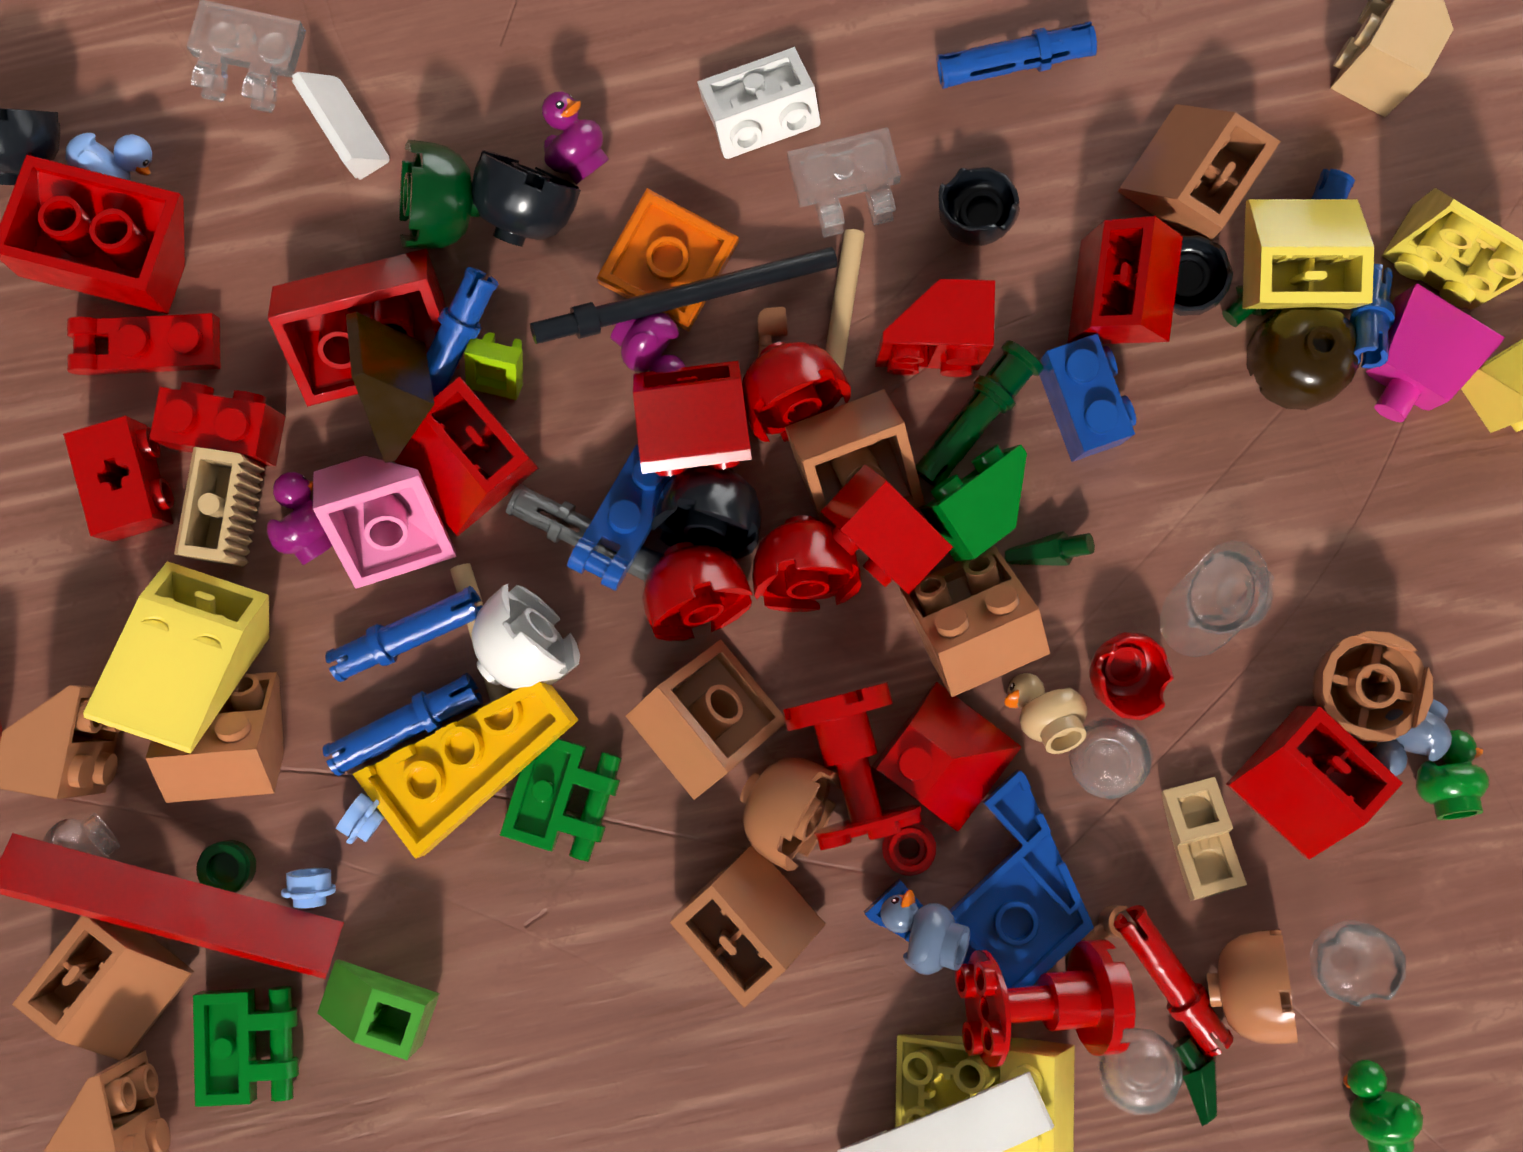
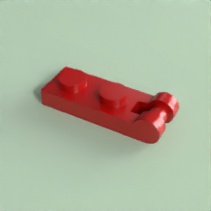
M213 313L98 319L71 317L67 319V336L73 338V353L67 356V371L72 374L107 375L221 369L220 318ZM96 339H108V354H96Z

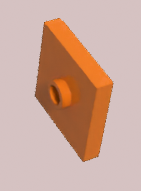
M647 188L596 279L600 285L625 298H631L722 274L739 243V237ZM706 301L664 312L670 315L677 326L689 332Z

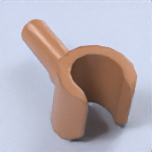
M784 307L764 308L759 313L757 323L759 350L757 358L764 348L772 344L771 337L788 335L786 309Z
M1109 905L1100 912L1099 924L1081 941L1106 940L1109 937L1124 939L1121 933L1115 929L1113 923L1115 916L1128 907L1123 905ZM1131 922L1137 930L1136 924L1134 922ZM1072 949L1066 954L1068 958L1070 957Z

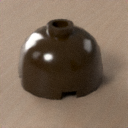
M1305 307L1277 309L1255 328L1247 345L1246 366L1250 376L1254 374L1256 382L1262 388L1260 390L1262 395L1267 400L1283 408L1307 410L1329 402L1352 382L1360 363L1358 364L1357 356L1354 354L1357 341L1355 327L1341 311L1334 308Z

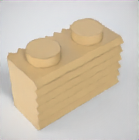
M193 447L175 555L240 567L249 563L245 556L250 553L247 545L253 542L249 537L254 532L250 525L256 522L252 516L258 511L254 504L260 501L256 494L261 491L258 483L263 481L260 473L265 470L261 463L240 453Z

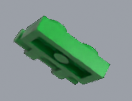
M558 738L519 773L500 836L547 851H553L559 833H567L575 836L569 856L589 862L595 842L602 841L606 826L601 823L610 795L616 796L620 779L616 778L622 758L610 753L601 752L596 771L581 768V764L587 747ZM575 785L590 789L581 818L566 814Z
M291 986L269 988L268 1010H255V988L200 991L193 995L195 1107L251 1104L257 1099V1081H271V1101H287L294 1098L293 1078L299 1075V1058L293 1056L292 1027L298 1025V1011L296 1007H292ZM270 1030V1059L256 1060V1031Z

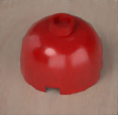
M776 342L767 346L751 364L742 380L747 421L754 435L764 442H770L767 434L779 433L784 442L789 441L785 426L833 409L842 397L845 403H848L851 398V386L834 358L816 344L806 342Z
M807 515L791 517L783 525L771 531L759 544L753 560L752 570L754 596L757 600L760 596H763L765 607L784 612L820 610V604L816 600L828 599L835 596L836 605L844 603L858 594L862 586L860 565L856 552L851 556L833 539V525L818 521L814 517Z
M682 542L668 548L664 552V557L650 570L644 583L642 599L645 614L655 637L664 641H684L695 638L692 632L694 627L711 621V632H714L739 619L750 609L752 605L750 595L753 596L737 560L725 550L709 545H694L691 542Z

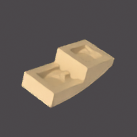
M1212 777L1163 790L1161 794L1167 822L1190 901L1246 886L1247 883L1229 834L1233 826L1216 778Z

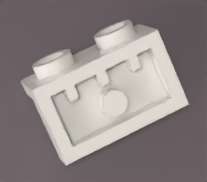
M795 47L697 81L701 98L715 127L721 152L726 159L816 128L821 123L815 86Z

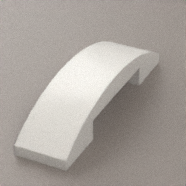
M1029 1071L889 1131H882L837 1150V1152H1003L1052 1130L1054 1124Z

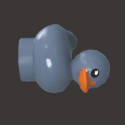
M1433 699L1425 720L1416 728H1411L1405 735L1399 736V738L1378 743L1369 742L1363 746L1395 776L1400 775L1407 766L1408 757L1406 751L1428 756L1431 762L1437 761L1446 754L1451 746L1452 735L1445 723L1448 709L1445 705ZM1400 709L1390 710L1385 718L1390 721L1395 720L1403 714V711Z
M908 890L903 895L896 894L890 896L883 903L880 914L882 922L887 929L894 933H905L911 930L908 952L903 954V959L909 967L923 975L939 972L943 967L955 971L960 969L969 946L970 928L955 923V919L947 907L939 903H929L919 909L915 903V895L912 890Z

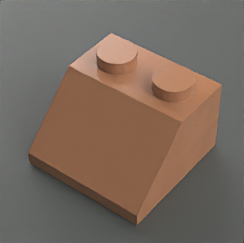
M885 389L785 426L798 470L818 521L827 522L835 527L821 513V510L865 464L887 480L914 508L925 505L905 422Z
M721 639L659 684L626 715V718L693 800L730 772L785 724L781 711Z

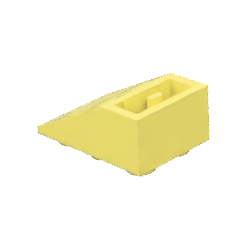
M1434 188L1412 206L1382 254V257L1394 263L1395 269L1403 276L1413 280H1422L1440 291L1439 294L1443 300L1453 306L1468 308L1469 310L1475 309L1523 281V241L1437 188Z
M167 561L139 596L83 712L84 718L191 754L269 639V595Z
M900 1034L897 1036L895 1128L970 1098L982 1090L1030 1071L1054 1124V1128L1003 1152H1073L1075 1045L1026 1038H1011L1010 1049L1004 1064L999 1067H989L982 1061L980 1056H968L963 1045L962 1036Z

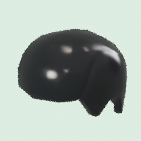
M982 167L969 170L961 168L948 184L942 183L939 187L940 220L951 237L966 245L984 246L999 240L1012 228L1019 216L1020 201L1017 189L1006 174L992 168Z
M1200 235L1183 236L1173 313L1179 316L1201 315L1218 306L1228 293L1234 272L1232 271L1227 253L1221 245L1211 242L1208 238Z

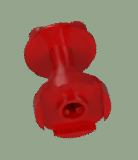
M888 682L782 710L787 731L814 725L824 766L836 765L850 819L826 826L814 832L820 850L846 845L852 842L851 838L865 834L868 835L869 840L891 836L901 832L902 827L922 821L920 805L902 806L882 811L868 760L869 756L877 754L878 751L867 711L893 704Z
M1105 939L1080 941L1072 949L1068 959L1067 971L1043 973L1038 979L1037 986L1016 988L1006 987L999 964L989 951H974L970 956L969 962L962 964L960 969L955 972L958 994L961 998H965L967 1021L963 1023L962 1040L968 1056H980L987 1066L999 1067L1004 1064L1010 1049L1011 1023L1041 1020L1049 1031L1075 1029L1079 1040L1087 1051L1094 1056L1124 1053L1128 1049L1130 1042H1121L1123 1030L1134 1028L1136 1008L1132 981L1125 962H1113L1111 955L1107 951L1116 949V947Z

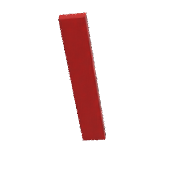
M12 833L0 858L1 895L326 979L344 924L342 921Z

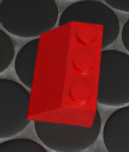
M26 155L0 223V261L19 277L169 314L185 268L184 198L180 193Z
M426 248L272 286L268 320L308 407L358 394L351 375L346 314L358 312L425 343L427 354L441 325L438 317L446 305ZM459 363L455 370L460 369Z

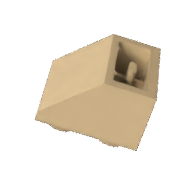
M1369 0L1357 21L1362 24L1355 38L1351 36L1333 64V66L1341 70L1334 80L1331 89L1386 117L1428 77L1454 30L1444 0Z

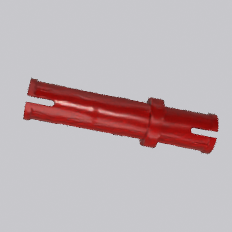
M1134 905L1127 908L1126 911L1136 924L1137 930L1131 922L1126 920L1122 913L1116 917L1113 925L1121 933L1168 1000L1167 1010L1176 1021L1184 1023L1205 1056L1213 1057L1221 1054L1222 1051L1210 1034L1212 1033L1216 1039L1218 1038L1226 1049L1231 1046L1234 1037L1210 1006L1209 993L1202 984L1194 983L1189 973L1148 916L1144 906Z

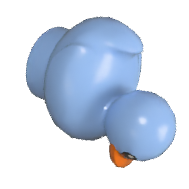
M90 132L77 135L66 146L65 159L70 166L126 180H131L130 171H136L145 176L151 174L149 164L152 161V150L149 143L138 135L130 134L119 138L114 145V154L96 142V135Z

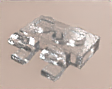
M200 0L186 46L193 57L199 58L193 69L191 84L202 88V98L223 102L228 89V64L248 68L249 71L242 86V96L252 99L250 105L252 109L272 113L278 94L277 77L281 75L292 78L306 30L301 21Z
M888 127L787 152V161L799 207L815 204L823 238L844 233L842 224L845 223L838 198L865 192L873 226L894 221L892 212L896 210L889 186L900 183L901 173Z

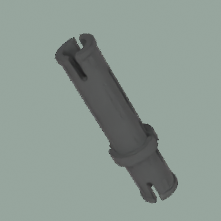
M522 483L515 489L506 508L508 515H513L546 532L547 539L558 543L561 539L573 546H576L580 538L583 537L592 519L576 512L575 505L567 501L560 504L527 488ZM544 511L579 528L580 531L576 532L540 513ZM601 544L597 549V552L611 559L617 554V552ZM642 545L627 573L645 582L648 573L663 558V554Z

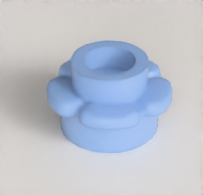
M361 793L346 811L336 827L338 831L349 837L346 843L352 844L357 837L367 842L379 827L384 816L377 810L379 805L377 799L373 802L368 796Z
M298 869L286 873L287 888L281 890V895L285 898L291 897L293 899V907L295 908L320 907L327 903L326 896L336 892V885L331 884L330 869Z

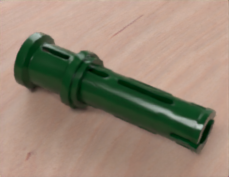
M1007 340L1001 347L1003 351L1001 357L985 376L979 375L975 379L972 388L974 394L938 437L926 455L915 465L917 474L933 487H936L949 477L953 469L961 462L999 413L1005 414L1006 411H1011L1016 404L1014 397L1032 375L1039 376L1043 371L1044 367L1040 361L1024 347L1011 340Z

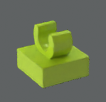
M491 332L485 334L482 340L477 338L470 339L464 351L466 384L472 390L517 400L523 386L522 341L515 338L512 347L495 343V333Z

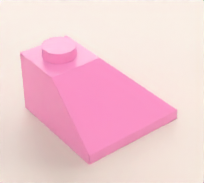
M362 456L313 472V510L355 589L456 557V550L418 469L391 462L385 463L383 460Z

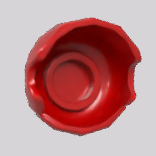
M1123 632L1104 642L1096 650L1089 668V677L1096 698L1113 713L1126 719L1143 720L1160 712L1165 707L1163 695L1166 686L1174 679L1164 648L1150 636L1140 633Z

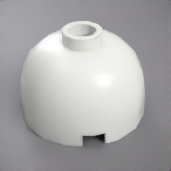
M506 584L494 593L479 610L471 633L474 652L478 658L477 668L479 672L490 683L494 685L502 684L512 690H517L520 687H531L538 682L549 685L555 684L579 665L580 652L571 633L563 639L554 627L560 620L554 610L537 595L519 585L508 591V584Z

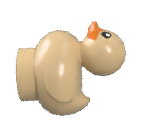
M1031 673L1019 674L1010 681L1008 696L1005 698L1004 703L1009 708L1022 709L1019 717L1021 729L1029 738L1043 742L1047 752L1052 754L1068 752L1085 740L1087 732L1083 724L1088 710L1086 700L1072 688H1065L1045 693L1043 682Z

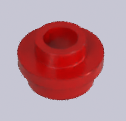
M916 823L902 827L901 832L884 837L882 853L886 863L893 871L905 876H914L923 873L932 865L936 856V842L932 833L924 825ZM905 838H913L918 843V851L913 857L906 858L899 853V844Z

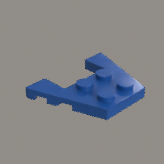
M1018 769L986 797L982 803L1019 842V845L949 910L955 919V923L970 928L969 946L963 964L969 962L970 956L974 951H989L999 964L1007 988L1033 986L1041 974L1047 973L1076 943L1080 942L1094 929V925L1066 863L1063 862L1050 834L1051 830L1043 813L1040 812L1030 790L1031 786L1028 779ZM898 879L863 911L864 914L872 922L886 928L880 914L883 903L890 896L896 894L903 895L909 889ZM915 897V903L920 909L924 905ZM911 930L895 934L909 942Z

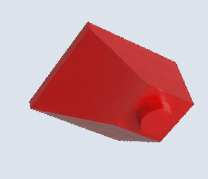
M935 682L872 767L955 831L959 832L1022 746L958 697H951L945 687Z

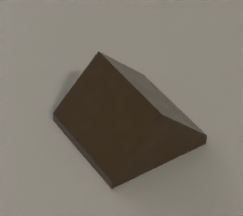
M358 312L346 314L351 375L384 462L395 461L434 406L425 343Z

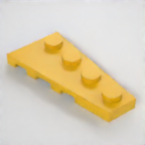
M538 682L531 687L518 688L481 707L477 712L435 731L434 734L390 754L389 757L374 765L367 766L353 773V776L373 802L376 799L379 801L377 808L414 858L417 859L429 853L579 719L552 685Z

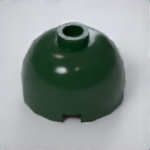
M408 140L405 144V149L414 153L413 162L402 161L399 221H407L409 219L410 235L400 234L402 248L420 250L426 248L427 250L441 249L454 244L466 233L470 217H480L473 204L470 169L462 157L447 146L432 142Z

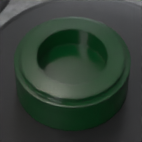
M225 840L208 846L201 853L196 867L197 877L201 884L237 893L244 890L252 882L256 873V859L251 849L240 841Z

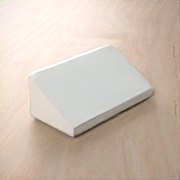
M297 72L292 75L293 80L291 81L340 159L355 178L361 180L390 161L389 155L338 77L306 72Z

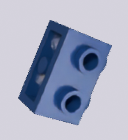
M1098 333L1045 352L1039 360L1044 367L1039 376L1071 462L1120 446L1135 435L1132 427L1136 425L1134 407L1126 395H1120L1114 379L1118 374L1114 354L1108 346L1102 347Z

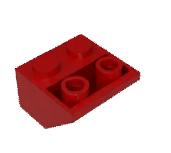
M1156 216L1104 220L1084 237L1080 244L1068 343L1097 333L1101 344L1169 342L1183 236Z
M939 279L883 331L875 356V367H887V373L900 376L918 374L919 368L940 369V375L946 377H966L972 375V370H979L994 347L995 280Z
M739 360L682 367L676 371L665 373L650 371L633 374V400L642 474L655 472L660 476H673L691 467L709 465L714 469H728L737 466L741 461L752 460Z
M460 376L434 397V406L394 461L396 464L418 469L438 514L457 536L539 469Z
M1297 706L1226 783L1303 857L1309 860L1366 825L1403 784L1400 779L1320 706Z

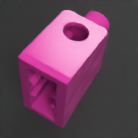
M1418 283L1395 297L1392 302L1395 308V320L1388 330V361L1377 368H1366L1368 376L1386 386L1374 406L1375 410L1383 417L1395 422H1404L1414 404L1423 410L1430 411L1451 400L1501 345L1505 338Z

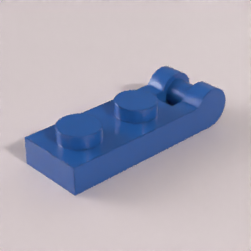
M638 444L635 445L586 532L573 549L567 563L568 568L580 574H583L586 570L602 578L601 584L614 591H617L649 535L652 529L651 523L656 504L665 484L672 477L660 476L655 472L642 474ZM600 544L617 552L613 559L597 552Z

